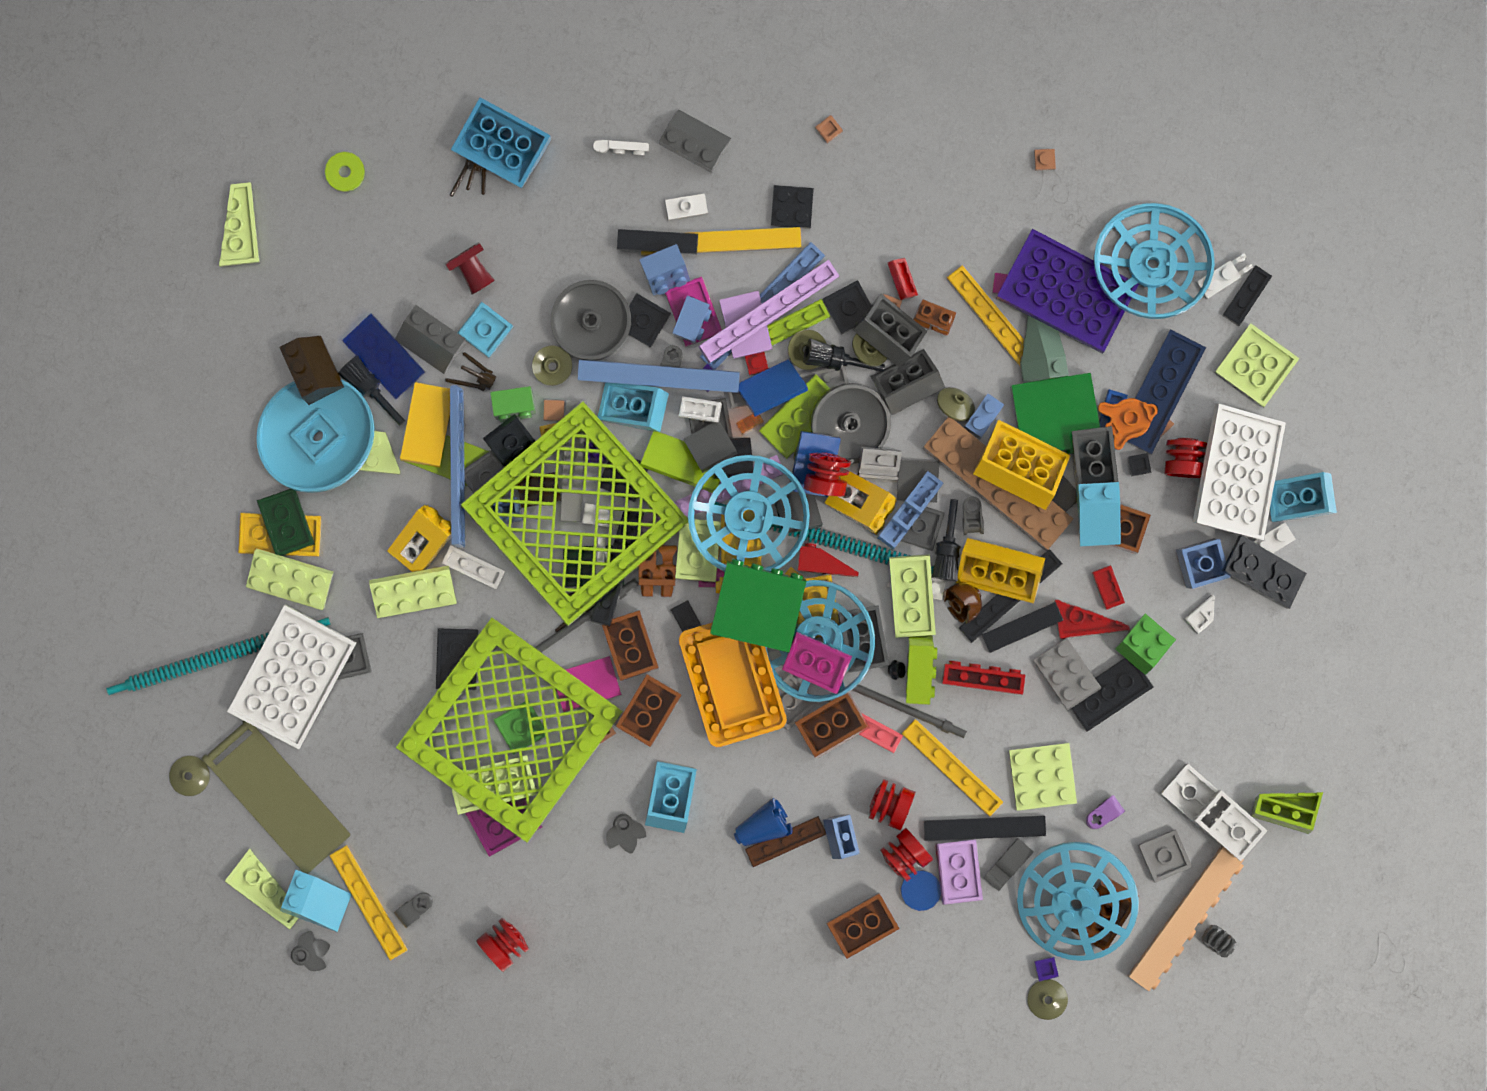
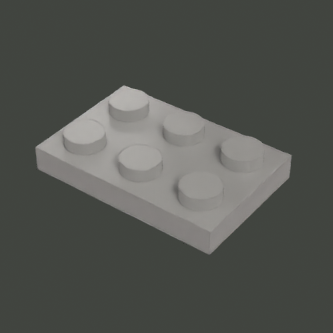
M1067 638L1034 659V663L1067 711L1101 689V686Z

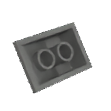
M1112 426L1072 431L1075 485L1119 482Z

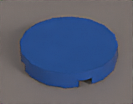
M917 871L916 875L913 873L909 874L911 879L908 882L904 879L901 886V896L905 904L917 911H925L934 907L941 896L938 879L932 873L926 871Z

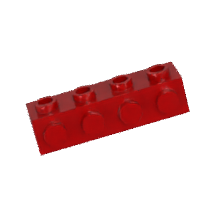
M949 661V664H944L941 684L1023 695L1026 675L1021 674V670L1009 669V672H1003L1001 667L989 666V669H981L979 664L969 663V667L961 666V662Z

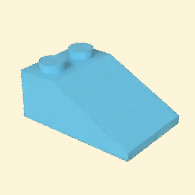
M605 382L598 418L600 421L660 432L669 393L657 387Z
M1321 472L1275 481L1270 504L1272 522L1337 513L1331 473Z
M1119 482L1078 484L1076 491L1080 547L1121 544Z
M657 761L645 820L646 826L681 833L685 832L697 769Z
M295 870L280 911L338 932L351 894L319 878Z

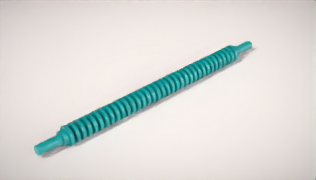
M715 501V504H714V505L725 506V507L727 506L726 504H722V503H719V502H716V501ZM771 524L769 530H771V528L774 527L773 531L776 532V529L778 528V533H781L782 529L780 525ZM815 528L812 530L808 529L805 538L806 541L807 537H809L808 542L814 539L815 544L819 540L818 545H822V542H825V547L829 543V548L835 545V550H837L838 546L840 547L839 551L845 548V553H847L848 549L850 550L849 554L855 551V556H857L858 552L860 553L859 557L865 554V559H867L868 555L870 556L869 560L875 557V562L878 561V558L880 559L879 563L885 560V565L888 564V561L890 562L889 557H899L902 554L899 552L897 556V551H893V554H891V549L887 553V548H883V551H881V546H878L877 550L876 545L870 548L871 543L865 546L866 542L864 541L860 545L861 540L855 543L856 539L854 538L850 542L851 537L845 540L846 536L844 535L840 539L841 534L835 537L836 533L834 532L830 536L831 531L825 534L826 530L824 529L820 533V528L815 531ZM801 531L791 532L788 536L794 533L793 537L796 538L797 534L800 536Z
M329 617L317 620V622L325 626L331 625ZM269 632L265 633L266 637L264 634H261V639L257 635L255 636L256 640L254 637L250 638L251 642L249 639H245L246 643L242 640L240 644L235 642V646L233 643L230 644V648L226 645L225 650L224 647H220V651L218 648L215 649V653L213 650H210V655L207 651L205 652V657L201 653L200 658L198 655H195V660L192 656L189 657L190 661L188 658H185L184 661L179 660V663L178 661L174 662V665L170 663L169 666L164 665V668L160 666L159 670L154 668V672L151 669L149 673L145 671L144 675L139 673V677L135 674L134 679L132 676H129V679H126L125 682L106 688L107 693L112 695L124 690H133L134 692L137 691V688L141 690L142 687L147 688V685L150 687L152 683L156 685L157 681L162 683V680L166 682L167 678L172 680V676L175 679L177 674L181 677L182 672L183 675H187V671L191 674L192 669L194 672H197V667L199 671L202 670V666L204 669L208 668L207 664L209 667H213L212 662L216 666L218 665L217 661L219 664H222L223 661L228 662V659L229 661L233 660V657L238 659L237 654L241 658L243 657L242 653H244V656H247L248 652L253 654V650L256 653L258 648L261 650Z

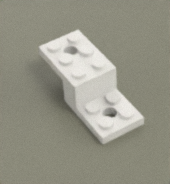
M1188 763L1161 793L1162 796L1203 832L1211 835L1239 861L1244 859L1267 832L1261 824L1222 790L1216 789ZM1188 786L1193 787L1195 790V795L1192 798L1184 795V789ZM1238 826L1244 830L1243 837L1239 839L1233 835L1234 828Z

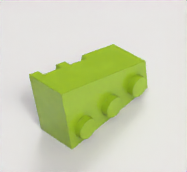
M933 635L908 637L906 703L930 705L931 698L935 697V686H932V679H936V667H933V659H937V647H934Z
M1323 792L1259 794L1255 798L1251 817L1309 834L1314 829Z

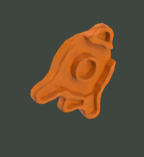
M1128 398L1117 404L1101 402L1098 405V411L1111 419L1105 427L1112 426L1116 450H1121L1128 440L1143 435L1158 412L1154 404H1147L1135 398Z

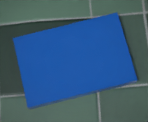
M789 359L739 383V394L754 416L808 391L807 385Z
M805 431L800 432L792 474L800 482L806 494L828 497V495L817 494L804 489L806 474H815V471L808 469L807 465L808 463H814L809 460L811 453L838 455L840 437Z

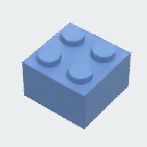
M677 244L639 259L653 296L664 294L669 289L681 287L690 281L685 262Z
M1213 538L1176 549L1186 588L1194 589L1230 578L1228 574L1222 571L1226 560L1220 539Z

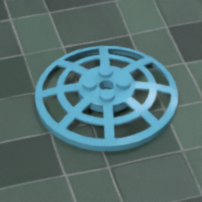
M1158 203L1132 206L1114 216L1100 233L1094 253L1096 277L1108 298L1124 311L1149 319L1174 317L1196 305L1209 288L1215 266L1211 241L1201 225L1184 211ZM1151 212V224L1140 225L1127 231L1121 223L1123 219L1134 214ZM1160 213L1169 214L1182 220L1190 227L1184 233L1179 234L1172 228L1159 225ZM1115 227L1122 237L1116 243L1112 257L1100 255L1106 236ZM1150 231V240L1140 244L1132 237L1137 233ZM1158 231L1166 233L1176 240L1170 245L1158 241ZM1194 233L1199 236L1205 248L1207 262L1195 263L1193 251L1187 242ZM1125 242L1133 250L1129 259L1118 258L1119 251ZM1180 246L1184 248L1187 254L1188 263L1177 262L1175 251ZM1156 260L1159 266L1151 268L1148 265V261ZM1100 263L1111 265L1113 276L1119 285L1112 293L1108 290L1102 278ZM1117 266L1129 267L1132 277L1125 283L1119 275ZM1207 270L1202 288L1192 298L1185 290L1190 285L1194 272ZM1176 271H1188L1186 280L1181 287L1172 280ZM1139 283L1142 286L1148 287V295L1144 297L1130 289ZM1164 285L1174 292L1168 296L1156 298V288ZM1126 293L1137 301L1147 303V313L1133 310L1122 304L1117 298ZM1177 297H1180L1187 303L1182 308L1173 312L1156 314V304L1169 302Z
M735 456L714 465L697 483L689 503V530L697 549L706 560L724 572L726 565L719 562L706 550L713 544L717 543L722 549L737 556V560L744 561L745 558L759 557L770 553L776 563L763 569L771 571L772 568L779 569L796 555L806 538L809 528V504L800 482L782 464L762 456ZM755 461L753 473H743L728 478L722 470L723 467L736 462ZM763 463L780 470L791 482L781 488L770 478L761 475ZM715 473L722 483L713 492L709 503L697 502L698 494L703 485ZM752 479L749 491L738 493L732 484L739 480ZM759 481L770 485L776 492L768 498L757 493ZM726 488L732 497L727 506L714 505L718 495ZM797 489L803 505V522L791 519V507L786 495ZM780 499L783 501L785 508V518L773 516L771 505ZM695 510L707 512V525L712 536L703 542L700 541L696 531ZM752 510L755 513V518L752 521H746L743 518L744 511ZM713 513L725 515L727 526L716 532L713 524ZM771 524L783 526L780 535L772 543L766 534ZM789 527L800 529L801 533L795 546L782 558L776 547L785 539ZM729 533L740 538L738 550L727 545L722 538ZM760 538L766 547L758 551H746L748 540Z
M809 580L806 582L805 588L811 586L829 587L827 599L813 598L805 601L802 599L800 612L805 621L798 628H795L794 636L796 632H800L813 639L817 635H821L824 644L852 656L847 671L851 668L856 658L866 661L859 676L850 685L845 687L842 681L837 694L811 695L806 694L810 682L803 679L798 691L785 683L777 674L775 668L783 665L788 655L787 652L780 650L781 657L770 661L777 686L797 699L822 702L845 695L862 681L873 660L875 634L869 613L852 592L833 582ZM837 590L851 598L860 608L861 613L852 617L843 606L835 602ZM824 604L823 616L813 617L807 606ZM833 608L841 612L847 621L838 626L831 619ZM864 620L867 622L870 634L869 654L859 650L857 624ZM850 628L854 637L853 647L843 644L842 633Z
M1068 842L1044 850L1028 865L1018 888L1017 903L1019 915L1028 934L1046 951L1068 960H1094L1115 951L1129 937L1138 916V891L1127 867L1111 852L1089 843ZM1069 850L1087 851L1102 858L1096 867L1084 863H1071ZM1055 853H1061L1062 865L1051 869L1044 877L1034 871V868L1045 858ZM1108 862L1121 873L1127 883V890L1116 892L1110 879L1102 873ZM1072 869L1083 870L1091 873L1087 881L1074 879ZM1064 871L1066 882L1062 883L1058 888L1048 882L1054 875ZM1028 877L1038 884L1034 897L1035 907L1032 908L1023 907V892ZM1098 878L1106 885L1110 894L1099 895L1098 891L1093 887ZM1043 888L1053 895L1052 905L1041 907L1040 899ZM1131 897V916L1125 929L1115 924L1119 913V900ZM1074 899L1079 900L1082 903V907L1075 909L1071 905V901ZM1112 902V915L1110 920H1107L1099 915L1101 905ZM1054 913L1060 922L1055 930L1047 924L1043 915ZM1026 916H1037L1042 927L1051 935L1046 944L1033 932ZM1093 922L1104 927L1101 932L1089 938L1086 927ZM1066 927L1078 929L1080 939L1067 938L1062 936V933ZM1110 931L1121 936L1112 946L1094 954L1091 943L1102 939ZM1058 940L1070 945H1083L1086 955H1068L1053 949Z

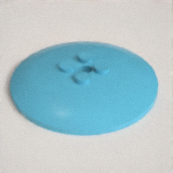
M342 380L344 388L308 405L302 399L293 381L271 398L263 410L258 423L257 449L264 467L275 480L295 491L315 493L342 485L360 470L371 451L375 427L371 409L366 399L355 387ZM317 432H322V439L314 441V435Z

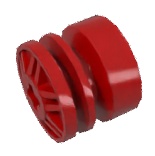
M1194 438L1167 440L1166 446L1174 447L1175 449L1166 450V454L1174 456V460L1165 461L1164 475L1181 478H1201L1204 463L1198 462L1199 458H1205L1206 452H1201L1199 449H1206L1207 442Z
M811 453L809 460L814 463H808L807 468L815 471V474H806L804 489L822 495L845 496L847 481L839 478V476L849 475V470L844 468H849L851 461L836 454Z
M883 779L879 787L876 788L871 800L868 818L873 820L876 813L879 812V823L883 821L885 816H889L888 826L901 831L916 792L903 787L899 794H896L895 783H892L888 791L886 790L888 781Z
M904 828L896 835L900 843L898 847L889 841L887 844L893 851L889 853L884 847L880 851L891 869L908 882L911 879L906 873L908 869L916 875L917 871L913 865L917 863L924 868L933 858L907 828Z
M501 918L498 922L503 927L502 930L494 924L492 928L496 935L493 937L488 932H485L476 942L490 960L504 972L513 964L510 954L513 953L520 958L522 955L517 948L520 947L526 953L529 947L524 940L525 938L516 927L504 918Z

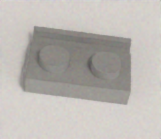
M861 447L859 472L857 475L865 478L898 480L897 476L900 469L902 452L892 449Z

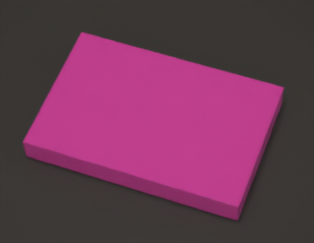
M702 277L688 281L681 287L671 288L665 293L676 322L687 296L710 304L709 310L712 313L708 322L704 321L702 329H705L701 340H696V343L712 338L722 331ZM683 340L685 347L694 344L686 340Z
M796 632L782 670L837 694L852 656L800 632Z
M610 656L566 669L567 672L605 699L622 695ZM557 690L559 699L568 698ZM569 701L560 702L563 712L570 711ZM572 701L573 710L580 708L579 705Z

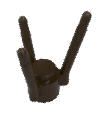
M466 159L465 166L450 196H454L467 170L471 171L466 186L467 191L470 190L475 173H480L482 170L481 194L484 195L486 169Z
M463 352V356L482 371L478 373L463 365L461 369L478 377L476 382L480 384L446 378L445 381L477 388L481 391L485 389L490 390L496 375H493V371L484 367L466 352Z

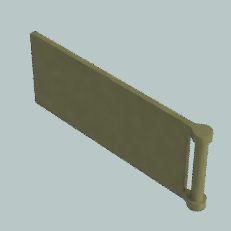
M243 720L242 725L208 755L205 754L201 758L303 873L308 874L349 838L351 834L255 726ZM249 729L252 734L216 765L213 760Z

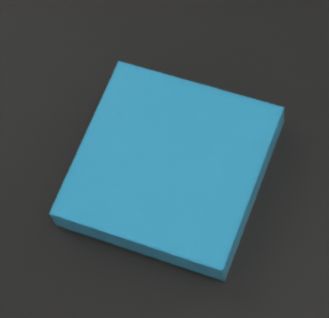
M481 302L458 331V334L490 358L514 326Z

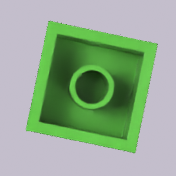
M531 386L490 392L495 419H499L500 422L506 421L514 414L521 420L532 418V415L536 414Z
M1145 613L1121 640L1115 650L1146 675L1155 667L1176 639Z

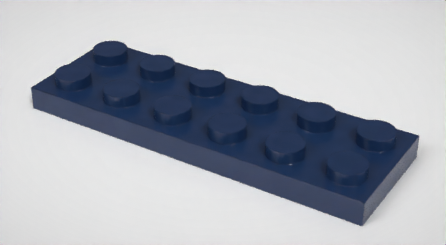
M1170 329L1135 399L1147 404H1154L1158 412L1153 417L1148 430L1143 435L1128 440L1127 443L1150 455L1153 453L1206 349L1205 346Z

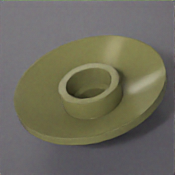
M814 330L797 332L788 344L789 358L800 369L811 370L819 367L803 363V348L807 345L809 339L827 344L824 337Z
M857 333L852 340V347L855 355L861 362L875 367L882 365L887 360V357Z
M546 346L535 354L532 361V370L535 377L541 383L555 386L565 382L570 376L572 360L570 355L561 347ZM555 363L556 369L550 370L549 364Z
M953 387L944 388L937 396L939 408L951 419L965 421L970 419L975 412L972 399L960 389Z
M184 756L172 765L169 779L171 786L179 794L195 796L206 789L210 780V772L206 763L200 758ZM187 772H190L192 774V778L190 780H187L185 778V774Z
M1048 979L1038 981L1030 988L1027 1002L1029 1009L1035 1016L1044 1020H1052L1062 1015L1068 1004V995L1065 988L1059 982ZM1050 996L1052 998V1002L1050 1004H1046L1045 997Z

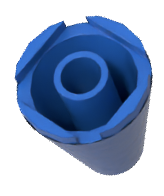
M772 798L735 828L736 833H734V837L738 844L742 843L743 846H748L789 836L793 830L791 823L787 824L786 817L788 816L783 806L777 799Z

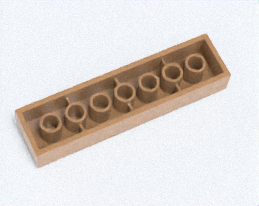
M948 417L922 449L1047 551L1074 518L1053 501L1044 510L974 475L973 473L985 445L954 419Z

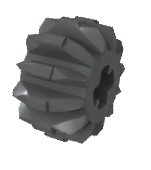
M1211 925L1201 937L1203 943L1221 957L1227 958L1237 946L1235 939L1217 925Z

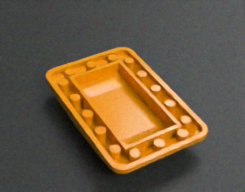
M712 623L681 633L679 637L680 648L711 745L723 747L784 727L787 721L786 714L764 646L710 634Z

